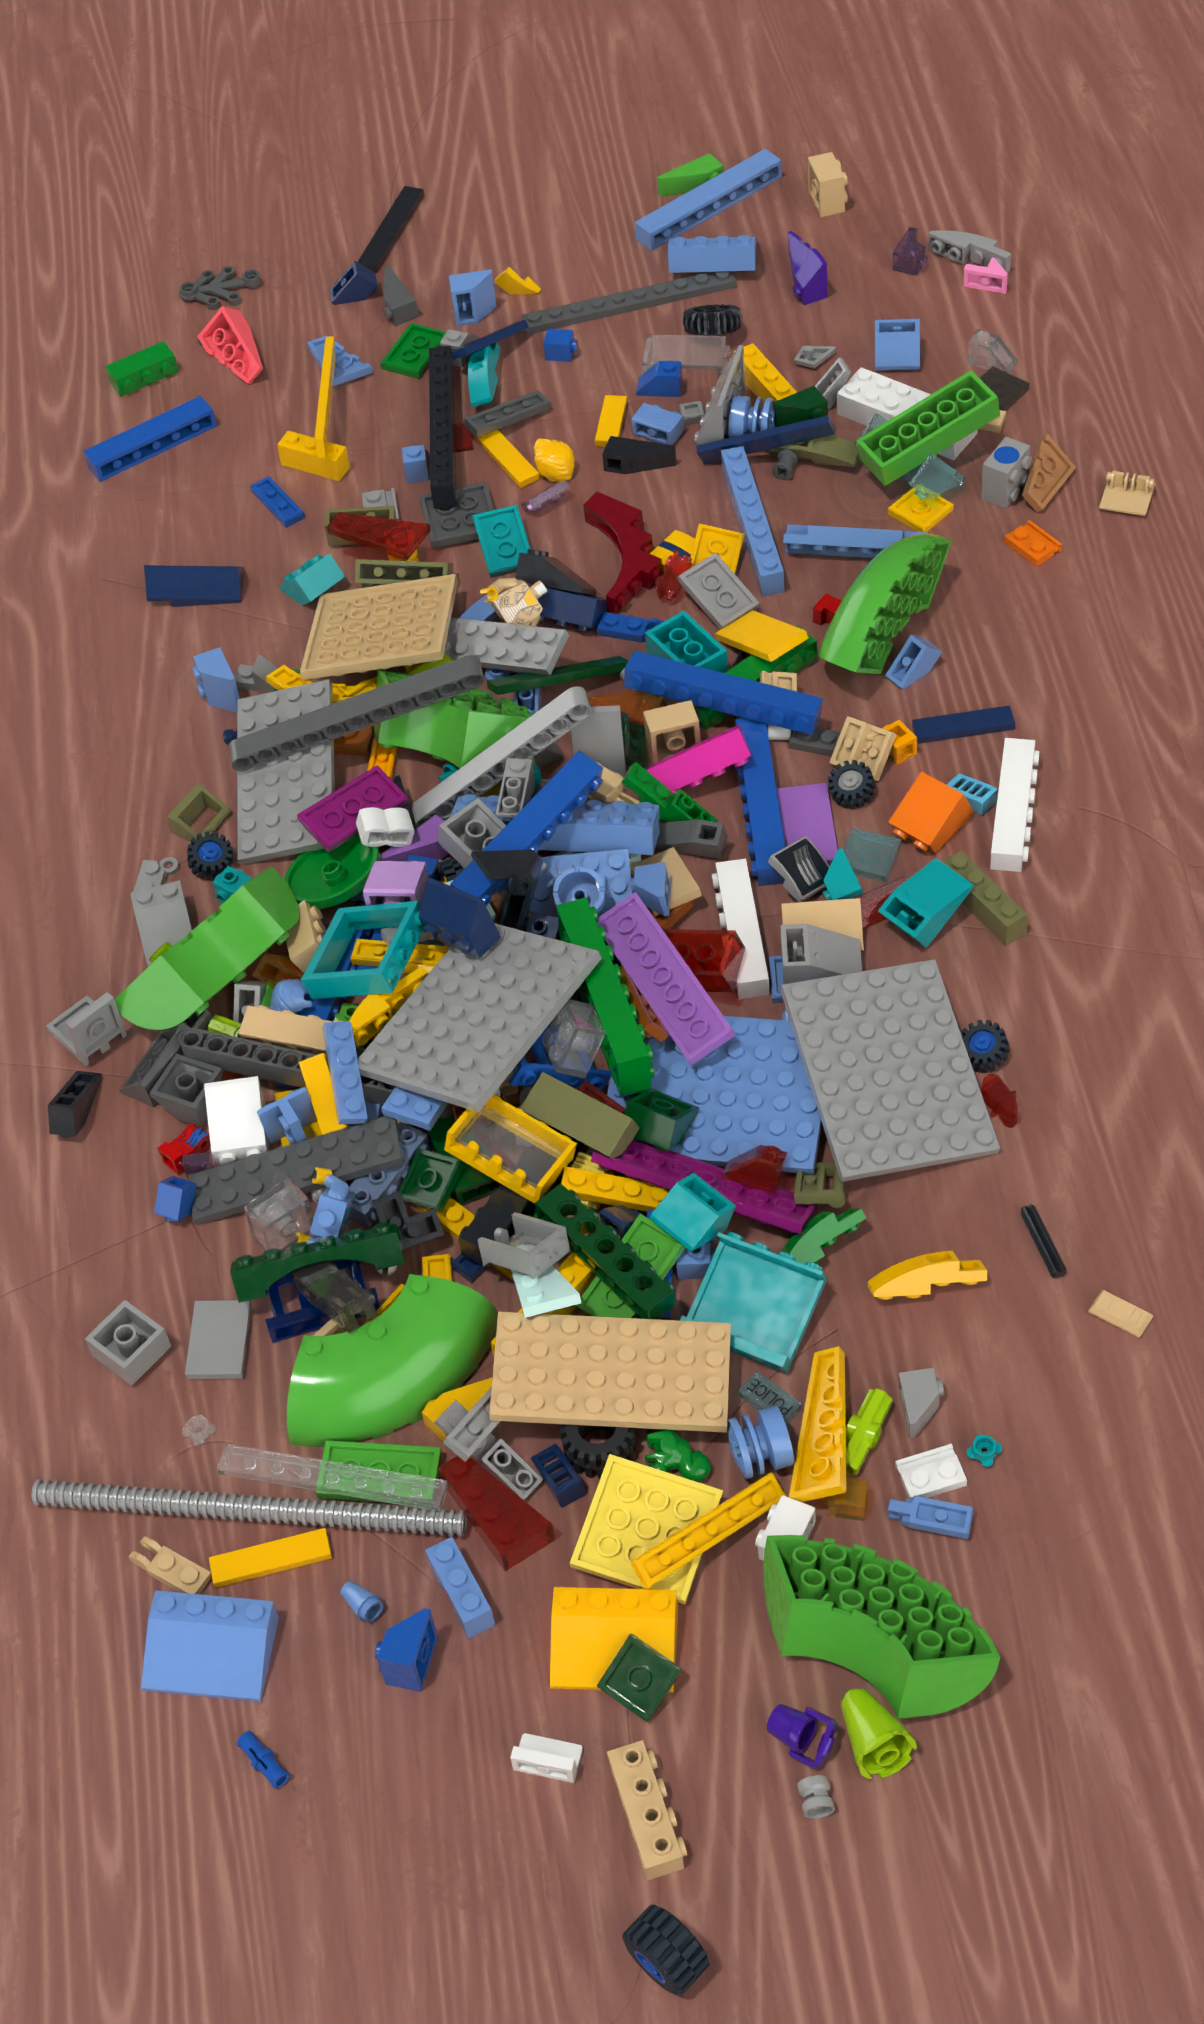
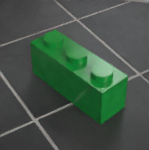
M164 341L105 366L109 383L120 397L179 372L175 355Z

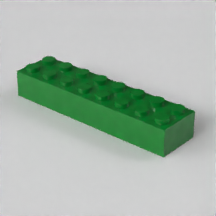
M587 897L556 905L560 941L597 950L602 958L578 988L619 1096L623 1097L652 1089L651 1077L655 1076L651 1060H653L650 1044L645 1045L643 1041L645 1040V1033L642 1024H637L635 1021L637 1019L635 1006L633 1003H628L629 993L627 986L620 983L622 979L618 964L613 965L612 963L614 956L611 946L605 945L606 935L603 926L597 925L599 920L595 906L590 907Z

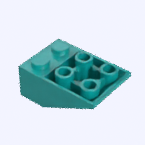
M935 858L897 887L878 912L927 948L975 885Z

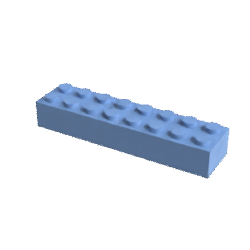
M473 794L459 796L450 817L477 798L496 814L499 796L476 797ZM589 800L580 808L576 807L572 811L569 820L564 825L560 824L556 828L553 837L549 841L544 840L541 843L539 850L600 852L628 849L629 854L653 855L660 833L659 805H652L649 802L629 804L624 801L607 803L600 800ZM498 817L505 825L513 819Z

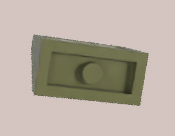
M196 784L171 811L167 819L173 834L191 842L192 838L197 840L198 833L189 825L206 807L218 813L200 832L202 837L208 831L209 836H211L230 815L232 810L205 787Z

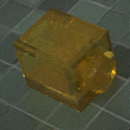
M846 1478V1493L823 1497V1505H828V1517L864 1521L868 1499V1480Z

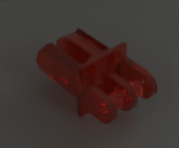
M988 1074L983 1079L981 1094L991 1110L990 1117L998 1116L1006 1127L1013 1128L1017 1124L1018 1105L1016 1103V1091L1011 1092L998 1075Z

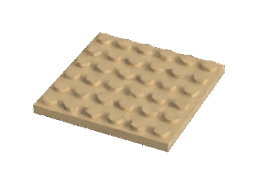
M456 574L321 594L300 669L302 680H318L328 676L339 677L348 673H365L369 670H386L396 666H412L416 663H434L438 660H443L458 585Z

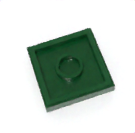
M418 1148L399 1189L403 1202L430 1210L435 1208L436 1212L443 1213L465 1163L460 1159Z
M630 1633L597 1684V1687L644 1721L649 1722L683 1669L636 1635Z

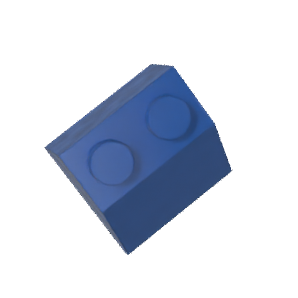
M424 1608L387 1629L383 1641H378L375 1659L378 1660L379 1671L382 1672L386 1685L421 1692L438 1638L430 1609Z

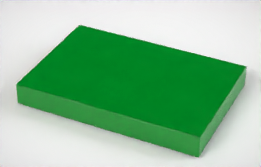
M411 323L380 363L381 369L420 379L429 367V348L440 346V342L446 332Z

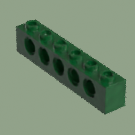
M560 1183L535 1202L537 1218L564 1226L570 1250L641 1319L658 1320L675 1306V1289L667 1279L662 1280L648 1261L643 1262L629 1243L624 1244L610 1225L605 1226L591 1207H585L575 1191L572 1189L568 1190ZM568 1215H573L571 1218H566ZM604 1251H611L608 1254L602 1253ZM630 1269V1271L622 1272L621 1270ZM642 1287L650 1288L648 1290H640Z

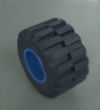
M654 1904L649 1905L622 1935L628 1952L637 1964L658 1985L677 1996H682L710 1966L704 1948L689 1929L670 1912Z

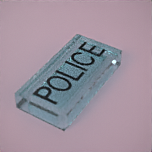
M758 1371L738 1390V1396L757 1410L777 1405L786 1425L802 1409V1403Z

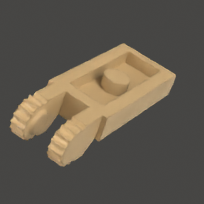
M145 1536L141 1539L140 1544L144 1549L156 1555L150 1562L145 1556L136 1551H132L129 1555V1559L140 1568L146 1570L148 1575L180 1593L200 1594L212 1579L210 1571L164 1545L161 1547L156 1541Z

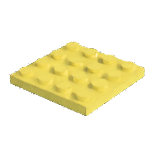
M609 1454L571 1558L570 1567L635 1589H645L629 1562L720 1505L723 1490ZM702 1554L647 1589L676 1590L678 1603L685 1605Z

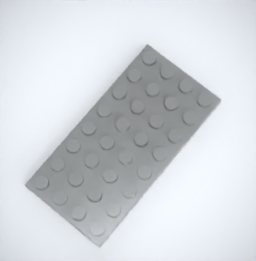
M328 679L237 699V738L333 704V685ZM334 739L247 771H237L238 862L241 865L323 848L297 820V814L335 791Z

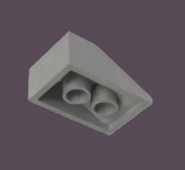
M180 880L130 893L148 967L161 954L177 942H180L193 930Z

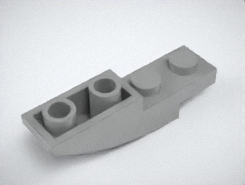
M937 230L929 232V251L962 265L971 261L984 267H988L993 257L1007 273L1011 271V253L999 249L998 241L959 231Z
M455 1400L434 1423L448 1436L466 1416L468 1411ZM492 1434L483 1441L468 1459L489 1478L521 1501H524L543 1480L501 1438L497 1440Z

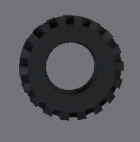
M561 1424L560 1434L564 1455L571 1466L574 1465L575 1471L578 1473L585 1471L588 1477L598 1474V1478H601L609 1454L630 1461L634 1457L633 1451H636L634 1428ZM595 1430H607L613 1433V1436L603 1443L594 1444L584 1440L587 1434Z

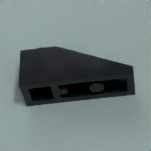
M76 1071L48 1104L49 1134L71 1138L79 1133L86 1123L102 1080V1073Z

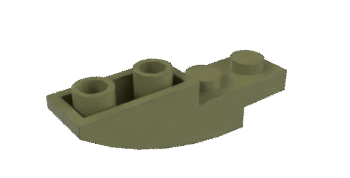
M833 435L767 450L771 456H778L781 450L789 449L795 452L798 458L811 459L814 464L856 467L859 458L857 443Z

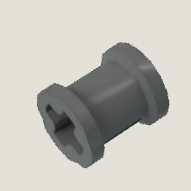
M783 449L778 453V462L773 465L772 473L778 479L787 480L792 476V467L797 464L798 456L792 450Z

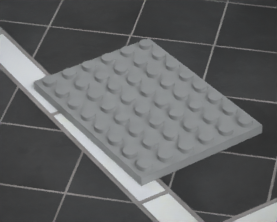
M495 924L501 938L481 958L471 954H464L461 950L451 946L358 1058L360 1075L480 1112L602 959L599 951Z
M935 959L783 984L780 991L841 1182L998 1154L1000 1146Z

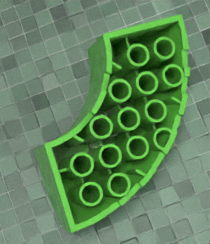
M917 534L900 539L877 554L858 575L842 599L822 641L818 656L854 672L881 674L893 647V643L890 642L892 637H896L898 632L901 633L910 620L908 615L929 608L953 539L935 534Z
M378 669L376 688L409 677V674ZM473 689L470 692L467 691L375 724L374 733L377 742L381 743L382 747L395 748L400 746L433 754L432 757L435 759L448 760L460 769L535 714V712L528 714L527 707L516 705V702L501 698L499 701L493 699V693Z
M270 866L242 885L219 907L218 911L212 913L180 942H177L161 954L114 999L119 1013L131 1023L146 1029L163 1030L175 1027L194 1013L198 1016L210 1006L208 1001L231 982L234 984L240 982L247 975L245 970L275 943L280 946L291 936L288 931L299 920V907L290 887L273 866Z
M409 1274L407 1282L397 1299L387 1310L371 1322L351 1331L335 1335H304L294 1364L288 1393L287 1431L291 1445L325 1447L326 1440L355 1442L371 1437L375 1440L394 1433L395 1429L408 1423L412 1425L422 1420V1411L429 1401L437 1399L442 1393L463 1387L462 1383L478 1369L479 1362L485 1353L489 1351L491 1341L496 1336L498 1311L494 1305L477 1291L462 1284L446 1279Z
M803 1535L767 1536L763 1565L765 1599L769 1621L781 1656L813 1657L830 1661L852 1670L881 1692L892 1707L897 1719L935 1715L955 1709L976 1697L993 1679L999 1665L1000 1655L985 1629L979 1628L971 1619L972 1613L967 1607L962 1609L952 1600L953 1594L936 1581L930 1583L919 1576V1570L896 1558L892 1562L877 1556L876 1550L854 1544L853 1548L834 1544L835 1539L825 1538L824 1542L806 1540V1536Z

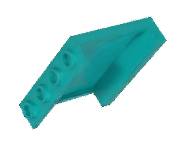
M718 1232L717 1237L720 1242L687 1317L682 1315L680 1321L731 1323V1352L788 1373L826 1284L827 1277L822 1271V1267L815 1263L807 1261L804 1265L795 1261L796 1258L786 1252L781 1251L778 1255L770 1252V1248L762 1243L754 1242L752 1245L744 1242L743 1237L733 1232H728L727 1235Z

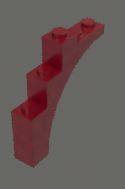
M596 491L583 505L585 522L609 537L621 555V571L615 584L606 595L608 613L618 614L621 609L627 606L632 597L641 591L642 587L651 590L656 583L662 580L664 575L662 559L650 554L654 550L652 534L642 531L644 528L642 510Z

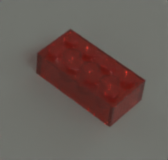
M662 929L706 992H734L746 948L735 930Z

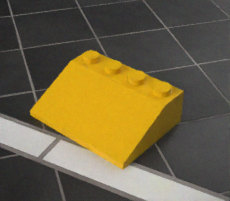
M554 1587L551 1615L550 1689L601 1690L597 1687V1684L630 1633L636 1635L675 1663L678 1621L676 1590ZM674 1684L669 1692H674Z

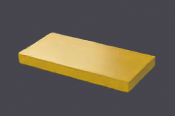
M753 610L715 633L718 641L769 662L774 661L808 639L805 630Z

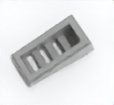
M841 357L835 361L815 385L817 390L828 401V409H831L836 402L837 393L845 385L851 374V370Z

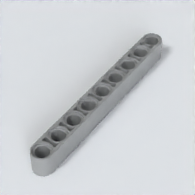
M578 686L569 688L411 805L415 829L434 815L446 821L449 819L459 796L473 794L479 797L503 779L507 758L531 759L588 718L591 714V706L585 689Z

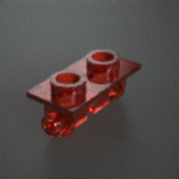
M678 549L675 550L673 556L670 555L665 564L666 570L663 576H659L656 581L655 589L659 599L662 598L663 594L664 598L668 601L676 598L682 586L676 577L689 570L692 566V558L687 555L681 558Z

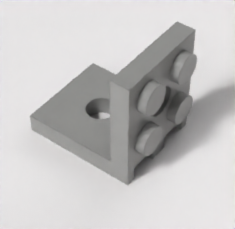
M108 992L96 1001H93L89 996H85L46 1025L48 1032L85 1066L90 1064L88 1057L98 1050L103 1054L109 1050V1041L115 1036L119 1035L122 1038L127 1036L114 997Z

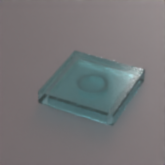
M852 828L843 850L856 876L886 882L901 847V839Z

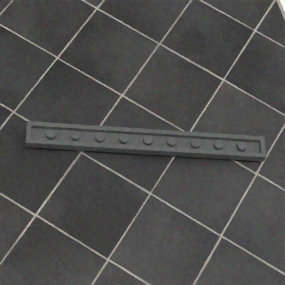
M732 271L708 272L545 310L533 311L521 316L522 320H526L529 328H526L525 331L527 335L547 331V329L561 328L736 288V280Z

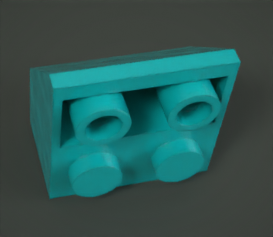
M319 553L301 564L300 568L283 577L285 582L278 587L282 592L303 606L343 579L345 575L330 553L323 557Z
M692 1173L673 1186L651 1213L650 1219L693 1252L715 1238L718 1232L723 1233L726 1231L736 1205L695 1173Z

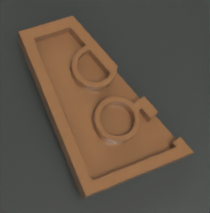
M1048 433L1043 434L1040 438L1022 494L1036 512L1044 509L1076 468Z

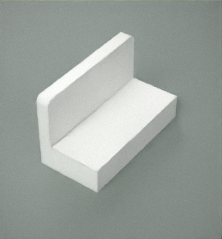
M524 1733L519 1747L513 1746L510 1758L513 1770L574 1783L583 1747L579 1744Z

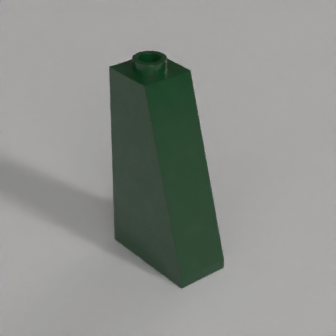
M454 1115L448 1118H438L431 1131L424 1129V1131L428 1135L433 1152L458 1159L444 1150L447 1131L458 1120ZM469 1130L460 1139L465 1144L475 1141L479 1145L478 1152L490 1159L493 1155ZM465 1163L452 1193L456 1201L464 1206L490 1196L493 1189L499 1188L501 1183Z

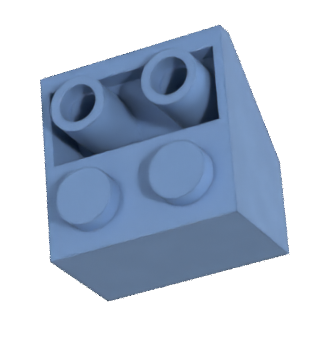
M492 269L449 275L456 327L479 323L497 306Z
M920 319L875 320V370L920 369Z

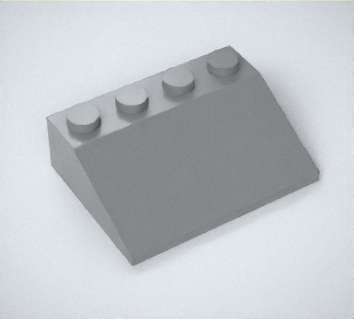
M743 345L737 347L720 375L716 386L712 387L711 401H707L706 414L700 420V431L695 433V445L729 438L728 426L732 398L734 395L746 396Z

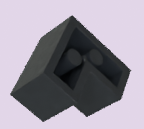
M400 1191L370 1202L377 1224L388 1222L391 1225L397 1223L404 1250L444 1235L435 1208L408 1217Z

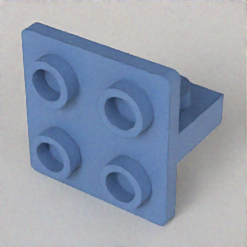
M306 1087L294 1090L287 1096L269 1103L257 1111V1115L270 1143L285 1136L289 1144L307 1140L302 1127L317 1120Z

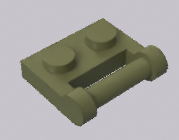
M816 1162L814 1174H804L801 1171H797L794 1190L795 1204H830L834 1208H840L845 1204L844 1182L840 1181L835 1162ZM826 1176L834 1178L833 1189L824 1190Z

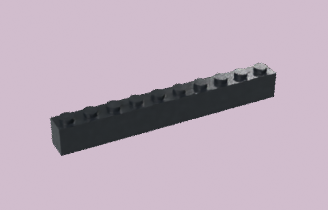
M437 346L429 348L430 489L434 509L457 507L454 365L451 346Z

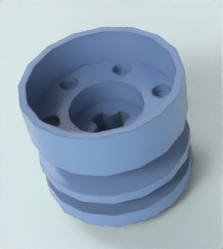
M733 396L729 413V438L775 428L773 398H766L763 404V398L757 397L755 405L752 407L749 396Z
M777 1405L757 1411L758 1425H753L747 1414L741 1416L743 1429H741L735 1417L727 1420L730 1450L734 1462L739 1467L745 1480L753 1477L752 1464H754L759 1476L765 1473L764 1460L766 1459L769 1460L770 1465L775 1471L795 1464L787 1427Z

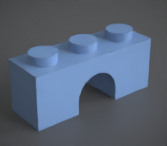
M453 1537L426 1549L429 1567L441 1589L446 1591L454 1613L467 1638L470 1639L495 1626L492 1610Z

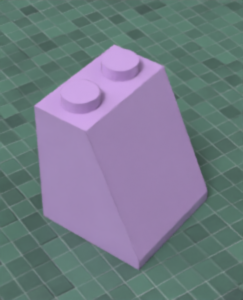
M375 861L363 889L366 906L419 901L421 905L426 882L429 879L426 862Z

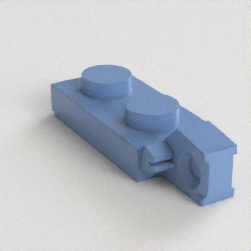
M914 1496V1498H906L905 1502L890 1499L887 1518L900 1521L901 1525L908 1528L968 1539L974 1508Z

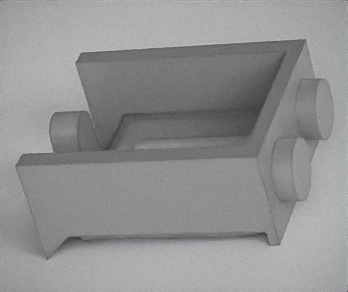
M516 1212L511 1215L515 1230L514 1236L509 1238L506 1229L497 1228L494 1232L495 1241L483 1237L478 1239L483 1267L488 1263H493L530 1275L531 1279L536 1278L570 1252L567 1232L564 1226Z

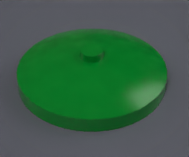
M357 834L329 853L324 848L303 852L290 865L284 880L293 892L298 904L305 900L311 907L316 906L318 909L332 907L351 899L364 889L374 862L382 861L381 853L378 847L363 845L360 835Z

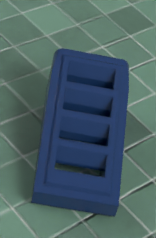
M557 1444L531 1457L532 1463L560 1507L563 1508L586 1494L581 1478ZM555 1458L558 1459V1460L554 1461L553 1463L547 1465L546 1467L543 1466V1465H545L546 1463L552 1461V1460L555 1459Z

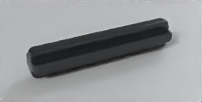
M1032 1204L1022 1207L1021 1216L1051 1277L1058 1278L1066 1274V1267L1036 1207Z

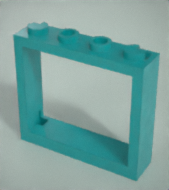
M419 901L338 908L301 978V982L311 999L393 993L423 933V925L419 919L421 908ZM399 926L378 968L335 972L356 930Z

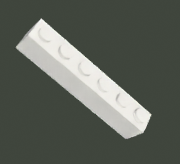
M1005 738L991 848V870L1021 872L1022 862H1028L1029 846H1024L1025 842H1030L1031 827L1026 826L1027 823H1032L1033 808L1029 807V803L1034 804L1035 788H1031V784L1036 785L1037 769H1033V765L1038 766L1040 752L1035 750V740Z
M746 859L715 863L716 873L712 874L713 889L719 890V893H715L717 909L722 908L723 912L719 913L720 928L726 929V933H722L724 949L729 948L730 953H726L728 969L733 968V974H729L731 989H737L738 999L770 995L769 977Z

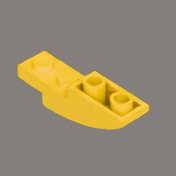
M422 966L399 980L393 993L371 994L361 1002L349 1020L352 1024L355 1048L366 1044L368 1040L378 1035L393 1017V1014L400 1009L426 978L428 972Z
M953 1250L934 1252L907 1259L887 1268L868 1281V1288L874 1297L883 1300L892 1299L893 1296L919 1298L921 1295L930 1294L931 1284L947 1286L950 1283L961 1282L966 1285H974L978 1281H987V1269L980 1260L960 1261Z

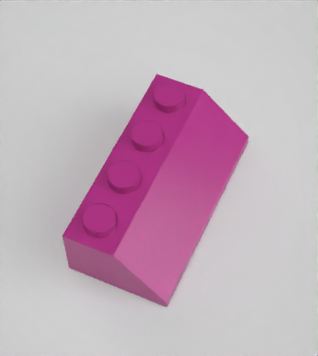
M739 724L649 765L647 771L675 793L683 786L688 785L689 788L701 784L703 782L701 778L711 774V777L714 778L725 773L724 768L734 764L736 768L749 762L747 757H750L752 753L742 727Z

